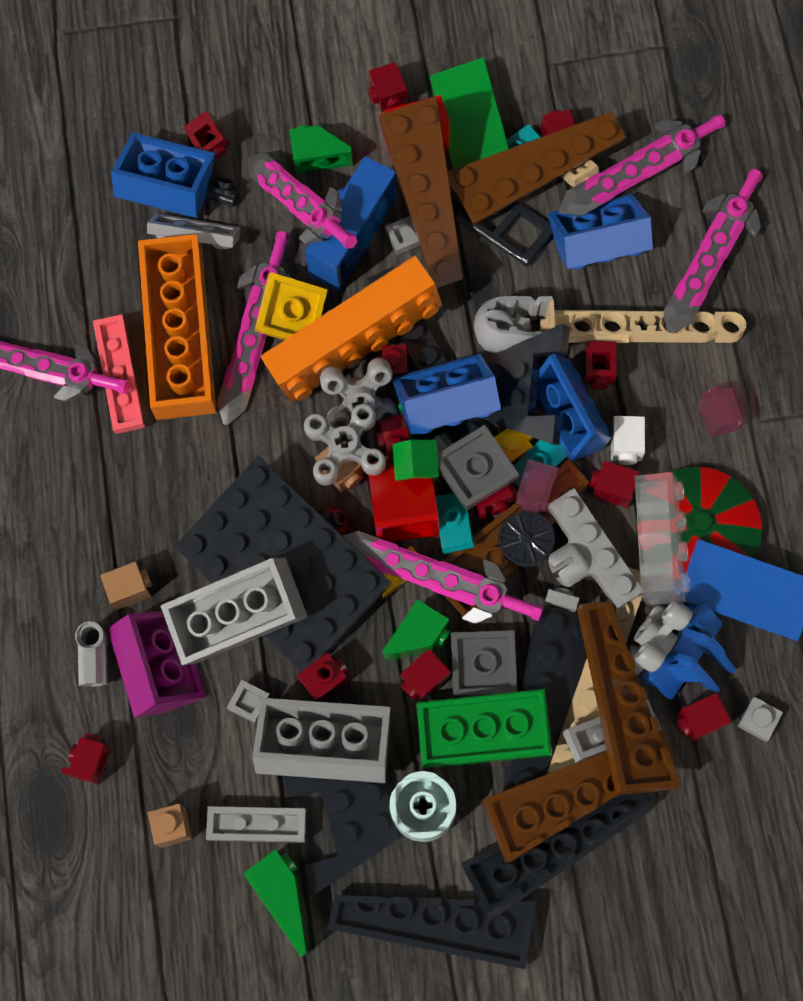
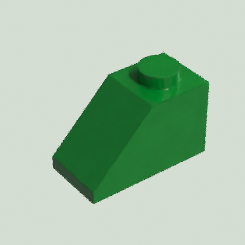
M302 125L296 129H289L296 174L353 166L351 146L320 126Z
M417 599L382 651L383 658L391 661L423 654L428 648L433 652L436 645L442 647L451 633L448 630L449 619Z

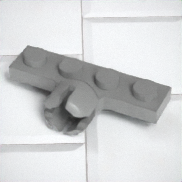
M575 489L570 490L548 504L547 508L568 538V543L551 553L548 560L552 573L558 572L560 577L556 579L563 586L570 587L583 578L592 576L616 611L643 595V589Z

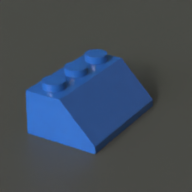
M132 132L111 171L114 197L197 218L206 199L215 153Z
M632 193L614 197L612 200L583 216L561 214L559 210L548 213L559 257L567 269H581L587 264L610 262L618 257L626 255L636 256L643 253V251L653 249L651 217Z
M480 354L392 378L405 422L411 434H426L437 427L445 425L455 426L462 423L463 420L473 417H487L493 412L501 410L495 376Z
M556 354L549 355L538 373V402L545 415H556L562 418L560 443L571 462L600 452L612 438L607 424L602 421L595 408L593 398L588 395L581 382L580 374L574 369L570 360Z

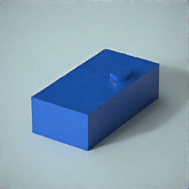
M364 156L346 187L338 190L342 205V212L339 211L342 215L339 225L356 236V245L354 248L346 249L342 242L331 235L327 239L322 238L323 242L309 244L305 250L309 277L338 292L344 287L397 201L396 171Z

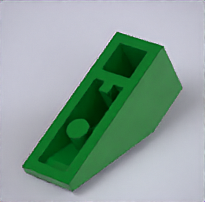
M275 849L243 874L301 957H305L309 954L298 878L293 873L297 866L287 852L281 855Z

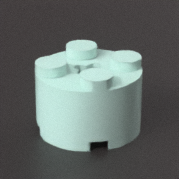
M426 771L414 772L403 778L393 790L390 797V812L394 820L393 822H395L394 824L401 834L414 841H433L443 836L451 827L456 813V798L449 784L438 775ZM421 799H426L427 805L433 806L427 809V814L420 815V811L414 809V806L419 805Z

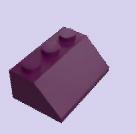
M162 611L128 614L108 628L134 718L161 714L206 697L196 663L182 666Z

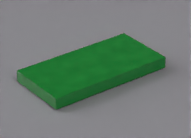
M484 57L430 75L434 95L442 96L449 117L448 150L453 169L509 149Z
M545 689L417 703L421 765L423 769L553 756Z

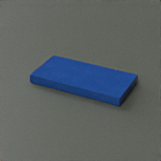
M699 539L696 540L676 599L695 606L699 602L705 603L715 613L799 641L803 629L802 575Z

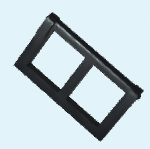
M517 201L507 206L511 209V212L493 232L479 223L473 226L463 208L459 210L455 220L463 223L525 267L532 262L553 236L550 223ZM519 215L543 231L525 253H522L500 238Z

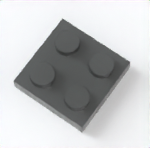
M485 425L437 454L438 470L466 511L519 479V473Z
M514 630L451 633L453 698L517 692Z

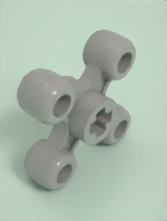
M373 359L367 366L365 377H353L349 380L344 377L343 372L338 367L329 366L322 370L320 374L322 389L327 394H339L344 398L340 406L331 408L327 414V422L331 427L347 426L351 421L353 409L360 404L370 405L376 413V420L398 415L396 403L392 399L378 398L375 395V391L379 386L387 385L392 379V368L386 359Z
M357 405L351 413L350 423L347 426L338 428L331 427L327 419L320 414H312L306 418L304 431L307 437L314 441L321 440L329 446L328 455L318 460L313 467L314 478L319 484L324 486L333 484L337 480L340 465L351 461L358 462L362 466L363 471L371 476L379 475L384 471L386 466L384 454L378 449L364 447L360 441L362 434L370 430L376 422V413L370 405ZM361 416H368L367 419H360ZM315 425L321 426L319 429H312ZM348 441L349 447L341 448V442ZM371 460L378 461L376 464H369ZM323 470H330L328 474H321Z
M674 600L666 608L661 605L655 606L647 616L646 621L636 632L634 640L640 645L638 647L631 645L627 648L635 663L636 668L634 671L636 675L640 674L644 669L649 672H655L664 662L666 655L673 648L677 640V635L671 631L674 629L678 631L684 629L693 615L692 611L683 603Z

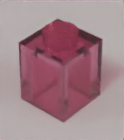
M713 387L706 390L701 396L698 408L709 438L739 429L743 418L732 387L725 389Z
M528 459L517 493L516 503L521 504V507L528 511H546L558 468Z

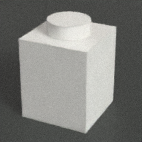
M613 417L611 423V461H618L623 465L636 464L637 461H642L645 453V417Z

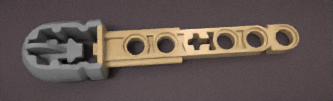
M531 296L494 297L486 301L479 308L474 320V330L478 343L485 350L493 354L506 350L517 343L560 324L570 327L569 343H586V341L706 343L713 339L715 343H732L740 340L746 329L744 317L736 312H715L714 315L709 312H697L691 325L677 332L668 333L664 326V311L554 310L552 296H539L536 300ZM540 320V331L531 332L530 321ZM584 321L590 325L591 329L585 332L579 331L574 324ZM610 321L616 322L620 326V330L616 332L609 331L605 328L604 324ZM696 322H703L709 326L710 330L700 332L696 330L694 324ZM726 322L735 323L739 331L729 332L724 328L723 324ZM638 323H643L644 328L647 329L641 330V327L638 325Z

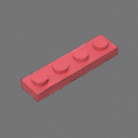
M121 314L94 320L93 324L103 375L130 380V388L126 394L105 388L113 431L115 434L145 428L124 317Z

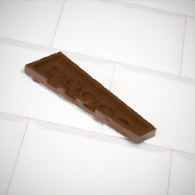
M432 97L378 115L429 276L434 281L436 288L462 280L463 277L436 97Z
M612 112L450 170L447 172L449 185L474 226L620 143L626 136Z
M568 460L473 537L474 548L456 551L447 557L444 562L488 578L483 560H488L496 563L505 579H507L518 566L508 561L499 548L498 535L503 522L514 513L532 511L545 517L553 527L557 521L547 508L548 504L572 489H575L580 496L589 486L590 482ZM444 596L462 619L469 611L478 607Z
M611 602L580 604L577 607L616 795L678 789L681 787L679 776L667 746H663L657 731L660 727L656 717H652L646 702L648 698L644 686L640 687L634 671L636 668L635 663L627 649L625 637Z
M663 730L658 731L663 746H667L672 761H675ZM606 751L481 801L506 863L542 843L545 839L568 827L571 823L618 795L615 792Z

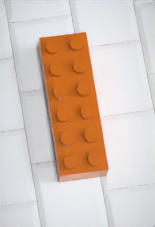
M191 234L139 240L138 248L150 408L156 420L216 413L204 263L198 235Z
M415 255L260 357L290 402L302 401L311 395L313 389L321 385L320 374L322 370L329 366H335L343 371L346 368L357 366L364 356L372 351L377 352L381 350L382 346L387 345L388 341L396 335L406 334L413 328V324L421 319H428L434 316L443 305L434 281Z

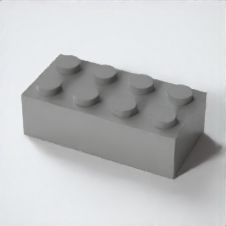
M286 558L268 559L161 605L182 666L199 663L308 617Z
M261 698L252 757L255 773L385 783L391 725L390 707Z

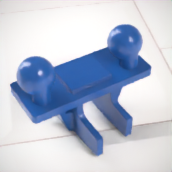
M699 602L697 606H687L693 613L688 625L677 634L676 643L666 655L662 665L655 672H649L644 669L640 673L641 679L645 684L655 686L666 698L673 699L684 682H700L706 689L716 693L719 692L720 688L697 663L703 653L711 656L723 670L735 673L737 670L726 657L723 647L714 638L721 628L722 622L705 603Z

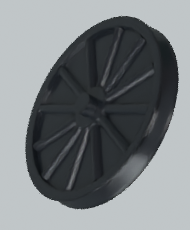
M520 511L509 516L501 525L498 535L499 548L504 557L511 563L521 567H532L544 562L550 556L555 543L554 530L549 521L542 515L532 511Z

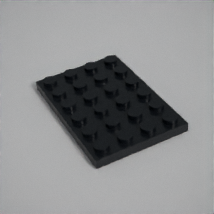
M258 455L174 546L211 584L268 559L286 558L308 617L264 636L300 672L329 652L392 584L379 569Z

